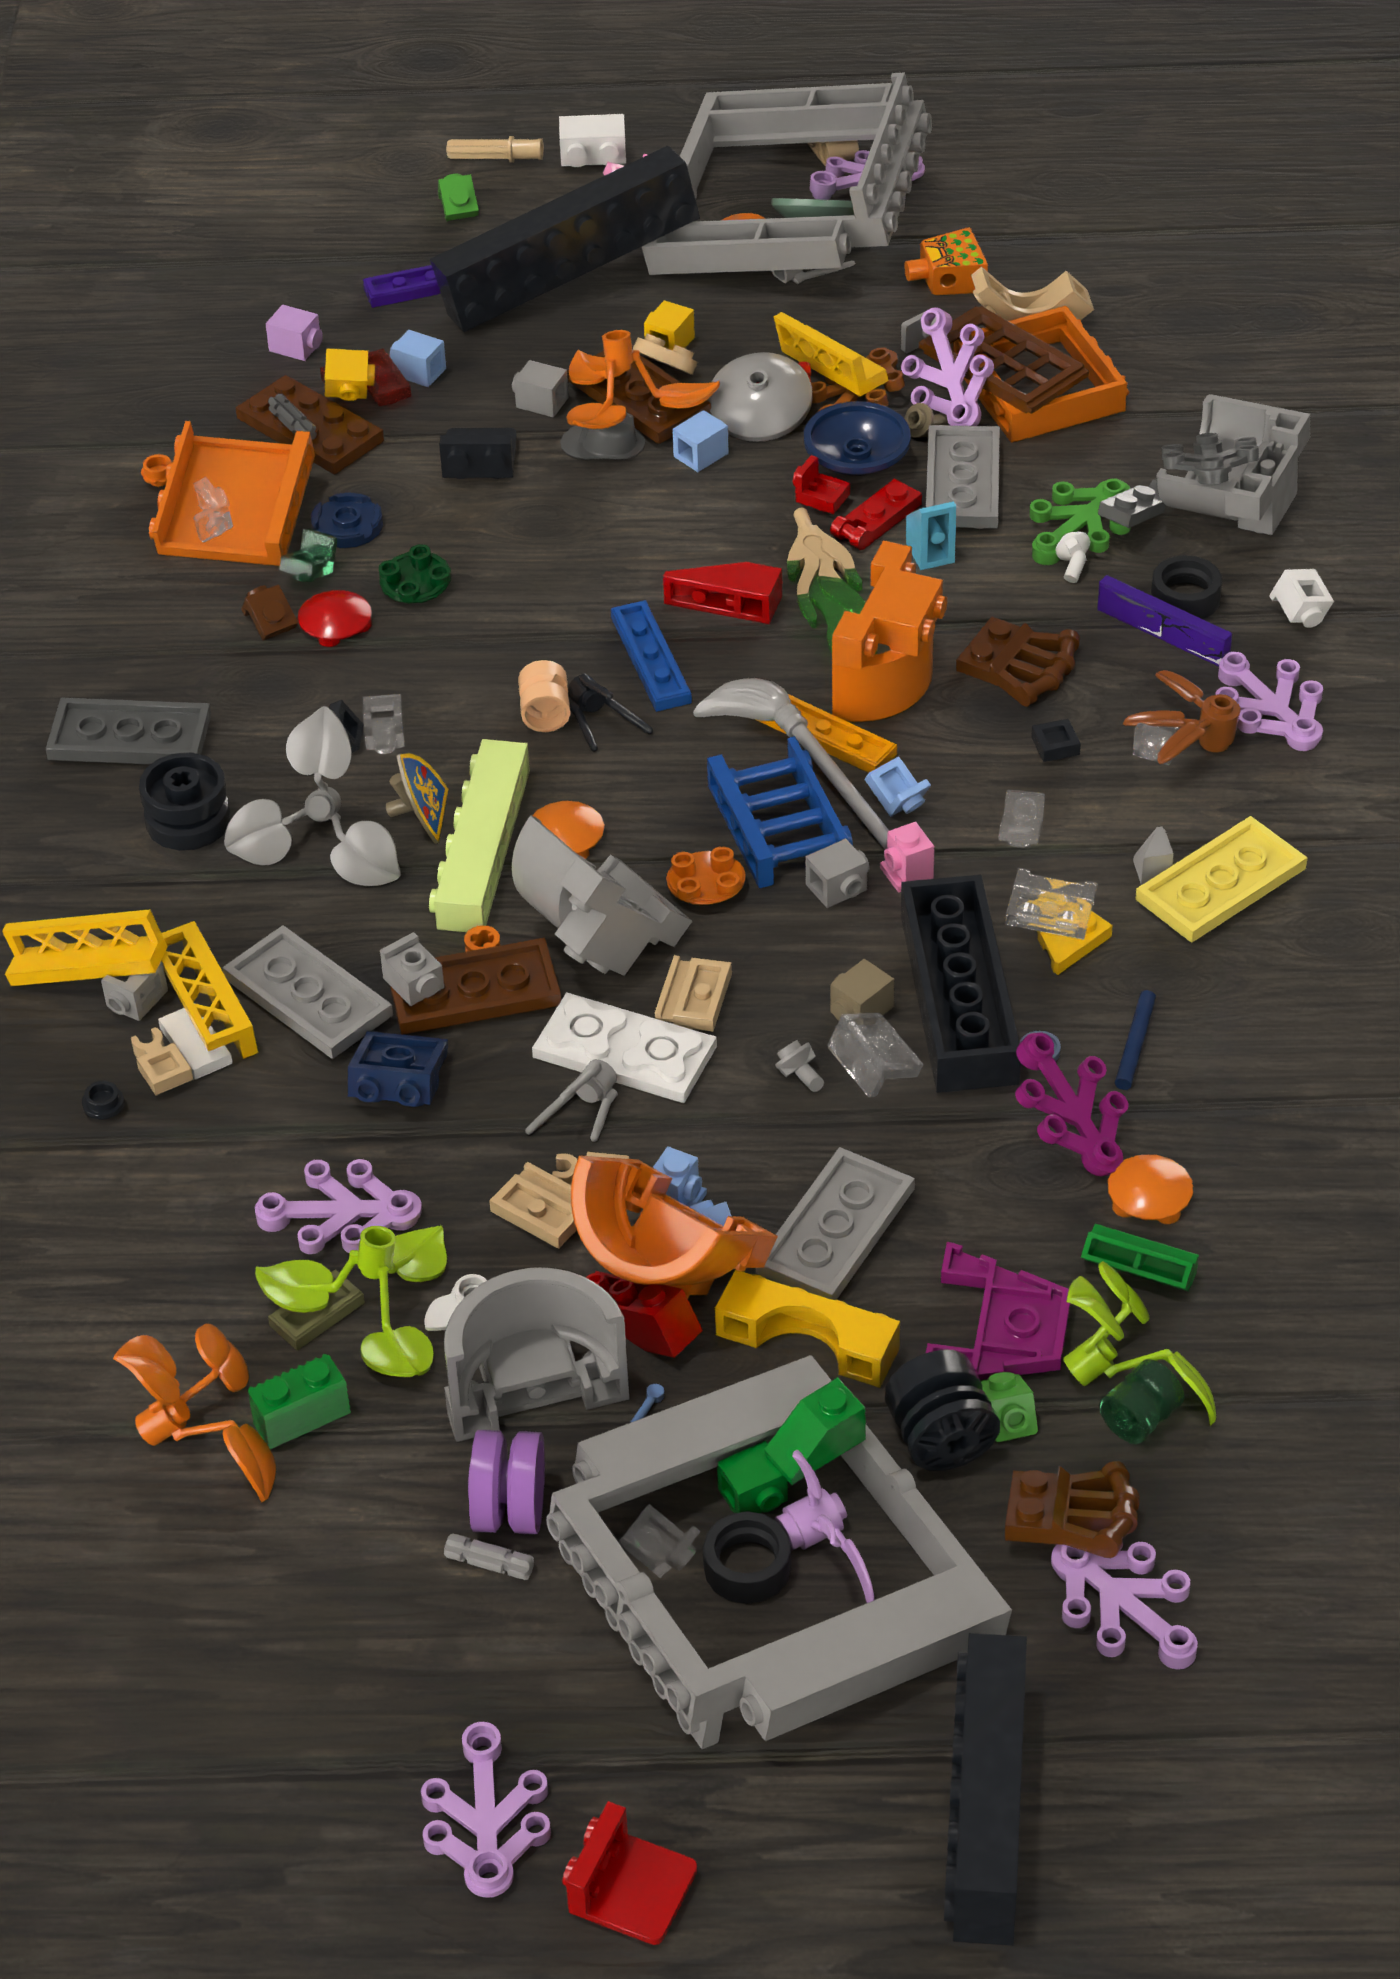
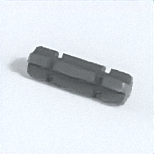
M277 394L275 397L269 398V410L292 433L295 434L296 431L310 432L311 439L316 438V426L283 394Z

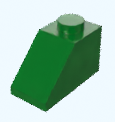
M837 1377L799 1401L764 1449L765 1456L788 1482L793 1485L805 1477L800 1466L792 1457L795 1450H799L812 1469L816 1471L866 1440L865 1406Z

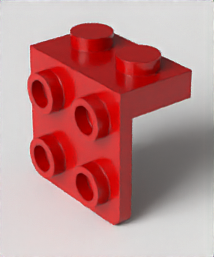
M608 1801L600 1817L594 1816L590 1820L585 1831L583 1840L585 1846L578 1858L573 1856L565 1868L562 1884L567 1888L569 1913L652 1945L660 1944L664 1940L697 1874V1863L693 1858L629 1835L626 1807Z

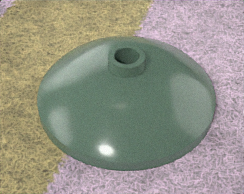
M772 198L771 200L772 207L785 218L855 215L852 201Z

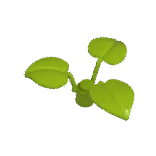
M441 1225L397 1236L390 1229L383 1226L365 1228L360 1235L359 1251H350L349 1260L334 1282L330 1270L315 1261L292 1260L269 1267L256 1266V1279L264 1294L271 1301L289 1311L307 1313L326 1308L329 1303V1293H335L340 1289L355 1264H357L365 1277L380 1279L383 1332L369 1334L363 1339L360 1352L365 1364L381 1374L397 1377L421 1376L430 1370L433 1362V1347L428 1337L417 1328L411 1326H404L395 1330L391 1328L388 1273L393 1274L397 1272L402 1279L411 1282L430 1281L441 1276L447 1264L444 1232Z
M1104 1261L1098 1264L1102 1278L1122 1301L1121 1311L1115 1318L1091 1283L1083 1276L1076 1278L1070 1285L1066 1302L1084 1309L1102 1326L1093 1336L1063 1358L1073 1376L1083 1386H1087L1104 1372L1109 1378H1112L1118 1372L1157 1360H1165L1175 1368L1202 1400L1207 1409L1211 1426L1216 1421V1407L1211 1390L1201 1374L1178 1351L1172 1353L1169 1349H1164L1114 1365L1113 1359L1118 1356V1353L1107 1337L1111 1334L1117 1341L1124 1338L1120 1324L1131 1312L1142 1324L1148 1322L1150 1318L1141 1298L1125 1283L1118 1272Z

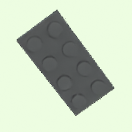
M60 698L46 746L47 759L152 764L159 758L174 753L192 752L201 754L211 718L210 703Z

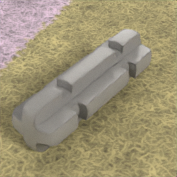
M454 1533L448 1536L444 1548L446 1558L460 1562L467 1560V1564L505 1574L507 1571L508 1576L523 1580L529 1579L534 1567V1558L531 1555L516 1551L512 1554L510 1549L475 1539L471 1542V1538Z

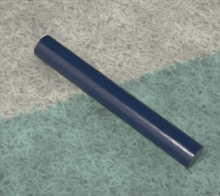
M1144 990L1140 993L1116 1076L1115 1085L1122 1090L1131 1088L1154 1007L1156 995L1149 990Z

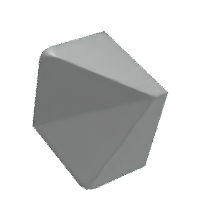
M1163 826L1156 827L1134 855L1133 862L1141 885L1173 865L1174 853Z

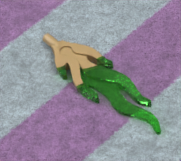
M798 508L794 511L798 535L789 551L787 575L789 580L795 581L799 571L803 569L797 585L799 609L812 628L817 627V614L812 602L822 611L827 623L828 647L832 652V634L844 612L849 611L860 614L866 603L856 592L862 590L863 580L855 569L854 561L849 551L834 538L824 533L817 525H812L807 509ZM834 568L838 569L842 573L846 582L840 578V576L837 574Z

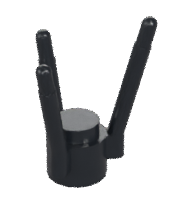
M583 673L570 682L568 686V696L572 700L570 702V711L575 715L592 751H597L598 746L583 711L596 712L602 708L604 703L647 734L653 733L652 727L612 699L613 693L598 684L590 675Z

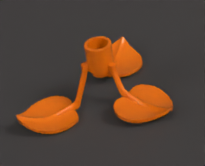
M626 330L610 331L602 336L605 357L592 356L577 350L569 367V378L575 384L592 385L607 379L606 401L604 404L587 403L572 408L567 414V423L572 426L589 429H604L622 422L626 417V407L612 405L614 377L620 376L625 371L631 369L633 361L637 365L652 395L655 398H660V405L664 407L690 408L705 402L717 391L720 386V380L711 383H674L657 389L640 359L639 350L632 351L630 332Z
M207 1323L200 1326L195 1333L196 1346L201 1357L212 1368V1371L180 1396V1383L174 1378L176 1376V1365L165 1347L158 1340L148 1335L137 1336L126 1342L116 1352L113 1360L128 1368L146 1390L157 1399V1401L149 1405V1408L139 1413L135 1418L136 1427L141 1437L148 1444L156 1446L170 1436H173L174 1440L178 1442L186 1436L223 1430L224 1442L230 1454L256 1491L261 1503L267 1500L275 1480L276 1464L267 1443L252 1426L243 1424L238 1427L235 1421L228 1420L185 1428L186 1421L190 1419V1411L186 1402L212 1383L218 1376L231 1392H238L246 1387L249 1380V1371L238 1349L227 1340L216 1326Z

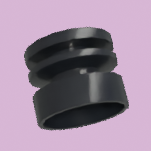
M936 1350L919 1355L903 1364L890 1377L885 1387L884 1400L895 1423L901 1429V1436L908 1446L911 1458L918 1467L929 1471H946L964 1466L988 1450L1000 1433L999 1417L992 1408L990 1399L983 1391V1385L966 1354L955 1350Z

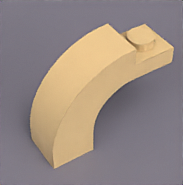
M982 266L971 274L975 286L973 294L984 308L1007 321L1062 306H1067L1076 319L1082 320L1094 310L1088 290L1067 271L1046 287L1027 293L1009 290Z

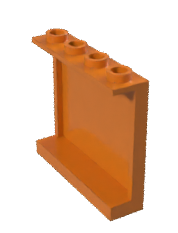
M185 421L182 434L177 435L175 439L174 460L167 465L165 489L160 490L158 494L156 518H151L149 524V537L154 539L157 553L159 555L284 566L315 457L310 432L296 431L291 445L194 436L191 421Z

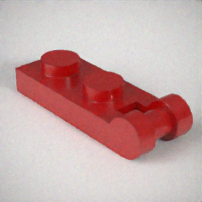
M893 479L848 515L836 517L830 527V534L840 540L846 538L850 540L851 546L863 550L904 519L906 515L922 505V493Z

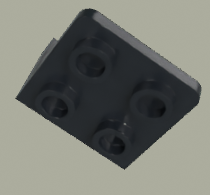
M514 428L448 429L446 435H440L439 441L442 478H513L517 441L516 430Z

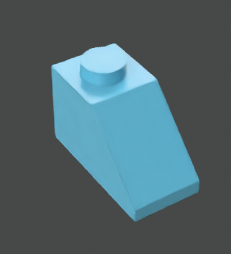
M954 501L918 509L906 515V545L912 547V556L920 570L955 563L956 504Z

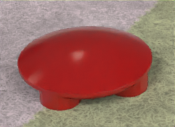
M331 590L316 594L306 600L299 609L298 622L303 631L318 638L320 645L333 647L338 645L342 639L368 631L372 626V612L368 601L359 594L345 590Z

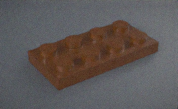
M604 350L594 356L605 357ZM640 355V359L657 389L664 385L681 383ZM634 361L631 363V369L625 371L620 376L614 377L612 405L626 407V412L634 417L635 428L657 444H661L673 437V428L704 410L711 414V403L707 400L690 408H669L660 405V398H655L652 395ZM567 370L568 382L598 403L604 404L607 398V379L592 385L575 384L571 382L569 370Z
M287 375L282 376L235 407L237 419L280 444L292 445L295 434L269 410V398L275 397L277 394H283L316 426L315 432L317 436L315 439H312L315 453L313 463L334 475L384 441L383 429Z
M545 938L434 957L442 965L444 988L412 1006L389 985L401 1035L556 1007L561 1002V992Z

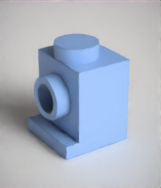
M667 1146L653 1166L654 1169L672 1178L666 1195L688 1207L702 1202L707 1194V1188L701 1187L702 1178L699 1177L698 1157Z

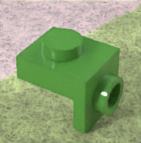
M450 174L444 177V179H439L438 196L442 200L446 221L478 216L479 209L471 174L464 176L461 174Z
M1000 1372L991 1375L988 1378L989 1380L981 1381L983 1391L990 1399L992 1408L1000 1420V1433L995 1440L996 1442L1035 1435L1038 1432L1033 1391L1019 1374Z

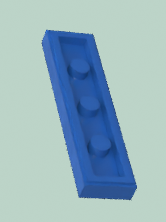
M646 600L611 608V619L655 711L691 704L692 695Z

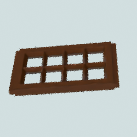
M975 306L952 321V328L947 334L949 344L960 339V332L967 324L983 325L994 331V333L984 338L982 344L977 347L974 356L982 352L994 359V370L1005 365L1017 373L1005 381L991 374L987 377L983 389L1024 413H1034L1089 377V370L1085 369L1082 363L983 306ZM970 334L969 341H971L975 336ZM929 335L919 341V348L924 350V354L939 362L932 337ZM1003 337L1016 344L1015 347L1005 353L1000 352L991 345ZM1026 350L1039 359L1028 366H1024L1013 358ZM952 352L954 360L956 361L958 354ZM1048 363L1062 371L1049 380L1036 373L1037 370ZM969 365L965 378L971 381L973 373L970 371ZM983 366L982 368L979 367V372L982 371L985 366ZM1025 378L1039 385V387L1028 394H1024L1012 386Z

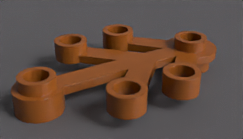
M876 348L866 358L886 369L888 381L884 383L885 390L875 388L864 395L867 402L887 407L886 391L894 392L901 390L905 386L902 371L896 368L898 364L897 353L887 348ZM825 376L826 383L821 381L811 383L813 392L812 403H820L827 398L842 394L834 404L825 405L819 411L838 403L855 401L859 397V395Z

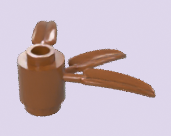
M1163 670L1156 673L1155 676L1185 700L1194 702L1201 708L1199 720L1187 719L1181 711L1158 710L1130 715L1123 722L1125 726L1181 727L1168 739L1158 753V763L1164 764L1198 739L1200 745L1207 751L1223 752L1227 750L1229 745L1234 742L1241 709L1234 699L1224 694L1209 696L1203 701L1200 699L1203 697V691L1181 675Z

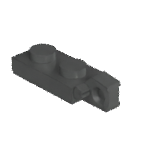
M1153 479L1148 487L1137 485L1101 501L1098 515L1130 528L1164 513L1166 505L1160 499L1157 479Z

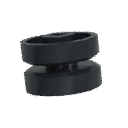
M192 752L174 753L156 760L145 769L140 777L139 792L141 803L144 807L146 830L153 841L165 848L178 851L196 850L212 844L224 835L230 822V808L226 796L225 775L216 761L208 756Z

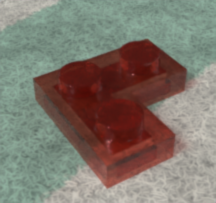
M384 348L369 352L368 364L375 365L374 386L367 385V390L379 407L411 397L410 384ZM326 366L320 368L321 380L324 384Z

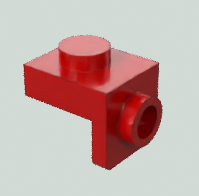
M811 455L794 472L792 482L793 486H795L797 503L835 514L850 495L849 482L819 473V461L816 456Z

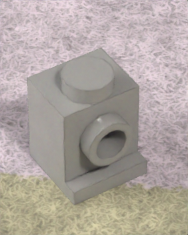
M414 932L380 950L383 979L410 1006L431 997L444 988L442 965L419 943V938Z

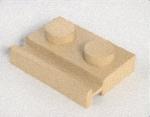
M674 955L655 1010V1019L673 1022L675 1025L689 1029L713 1032L732 976L731 962L700 958L682 961L680 956Z
M529 1162L524 1165V1170L519 1175L515 1174L490 1199V1210L492 1213L558 1249L577 1230L571 1208V1185Z

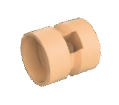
M547 660L534 661L526 665L520 671L518 677L522 721L528 728L538 732H551L563 727L570 717L566 671L561 665Z

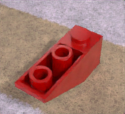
M599 1271L585 1277L601 1286L615 1300L624 1316L625 1338L644 1351L675 1358L703 1331L682 1288L662 1284L633 1283L614 1274Z

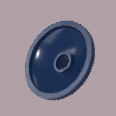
M852 401L826 407L808 421L804 430V445L807 453L810 456L818 457L819 464L823 467L847 475H868L893 466L905 456L911 442L910 428L906 420L896 411L871 402Z

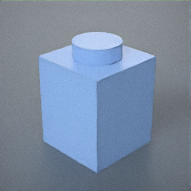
M408 330L390 348V359L392 360L393 376L429 387L446 370L443 340Z
M704 410L673 428L674 457L696 472L703 470L729 454L728 425Z

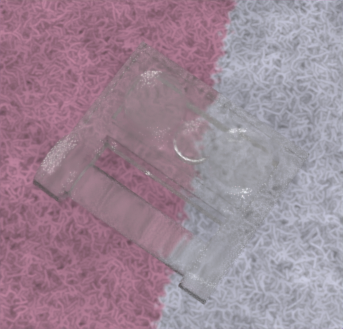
M1018 868L1006 911L1005 925L1084 940L1096 898L1098 883L1085 881V884L1033 875L1031 870Z

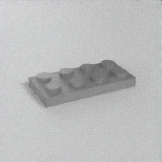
M929 425L926 507L954 501L956 504V527L976 529L998 528L1000 426Z
M284 925L222 967L229 983L331 1059H334L363 1038L367 1031L374 1030L393 1016L392 1004Z
M839 1147L776 1233L778 1237L764 1268H756V1273L780 1284L799 1287L809 1293L837 1300L914 1191L915 1178Z

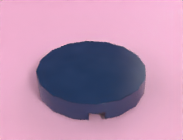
M351 492L335 494L329 497V502L323 505L321 502L317 504L311 513L313 534L320 542L331 547L351 548L369 543L379 535L383 527L381 507L378 503L376 505L372 503L371 498L363 494Z

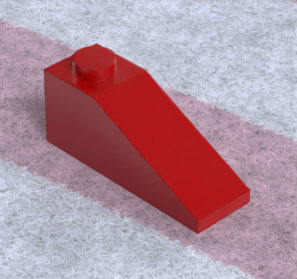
M740 562L665 571L663 575L664 604L770 624L782 599V568L751 562Z

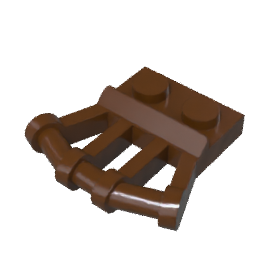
M992 616L956 659V671L999 686L1020 704L1028 707L1035 703L1037 697L1049 690H1057L1063 683V675H1068L1076 665L1074 653L1079 648L1080 635L1071 629L1063 630L1059 634L1034 632L1026 623H1023L1020 627ZM1048 651H1058V653L1054 654ZM1016 678H1018V679H1020V680H1023V681H1026V682L1021 683V682L1018 681Z
M1120 1461L1109 1462L1100 1471L1070 1475L1061 1466H1059L1058 1474L1044 1473L1039 1470H1013L1005 1522V1541L1067 1545L1104 1558H1113L1122 1549L1124 1537L1134 1532L1137 1528L1138 1513L1136 1511L1140 1505V1494L1135 1488L1131 1487L1129 1471Z

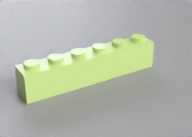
M482 739L478 754H472L471 778L470 781L465 780L463 783L462 807H456L454 814L455 832L454 834H448L446 840L447 859L446 861H440L438 867L437 881L439 886L438 889H432L430 893L429 911L435 913L437 930L467 932L473 927L486 926L530 772L528 743Z

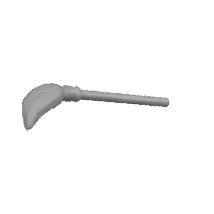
M758 678L733 680L720 686L696 706L693 712L695 717L729 715L761 721H775L786 732L787 736L796 737L880 845L887 849V833L889 829L809 731L807 719L802 716L795 705L791 704L784 688L773 681Z

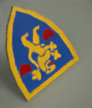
M411 753L396 755L400 773L393 775L389 782L400 799L387 802L386 811L390 817L414 811L435 844L439 843L448 788L431 765L421 757Z

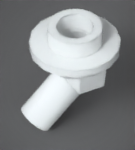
M1084 532L1067 533L1061 538L1056 547L1057 556L1061 560L1070 561L1064 574V579L1071 583H1077L1085 561H1087L1085 553L1089 549L1090 538Z

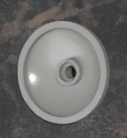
M759 352L738 357L721 368L712 380V382L720 380V386L708 399L711 403V415L728 425L729 435L741 440L759 442L782 437L797 428L810 411L813 392L807 373L794 360L776 353Z

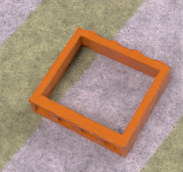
M1062 306L1010 320L1009 322L1047 344L1061 342L1071 357L1082 363L1084 368L1089 370L1088 378L1095 387L1057 397L1032 414L1020 411L983 388L978 398L1009 441L1013 443L1126 411V396L1129 395L1130 391L1127 389L1125 376L1118 372L1111 358L1106 356L1099 348L1096 339L1090 336L1084 329L1081 320L1076 319L1067 306ZM987 327L981 328L984 332V338L994 333V331ZM1003 337L991 346L1005 353L1015 347L1016 344ZM960 339L953 342V352L959 354L963 344ZM980 352V353L977 354V355H984V356L990 358L991 360H994L993 358L987 356L986 354H984V353H982V352ZM985 361L979 365L980 368L985 366ZM994 370L992 375L1001 380V378ZM964 377V380L969 385L970 380Z

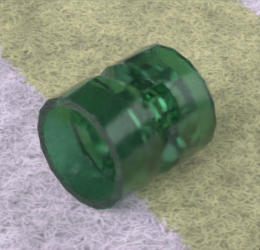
M1145 1359L1125 1376L1123 1382L1113 1387L1101 1398L1099 1403L1100 1414L1107 1426L1118 1437L1129 1443L1139 1444L1156 1430L1160 1421L1167 1419L1183 1404L1185 1399L1184 1390L1177 1377L1166 1366L1155 1360Z

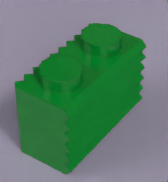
M323 1354L322 1358L315 1357L313 1361H307L305 1366L298 1365L297 1369L291 1368L289 1373L282 1372L281 1377L274 1375L273 1379H266L264 1384L258 1383L256 1387H249L248 1395L253 1424L270 1449L351 1413L346 1381L330 1355Z

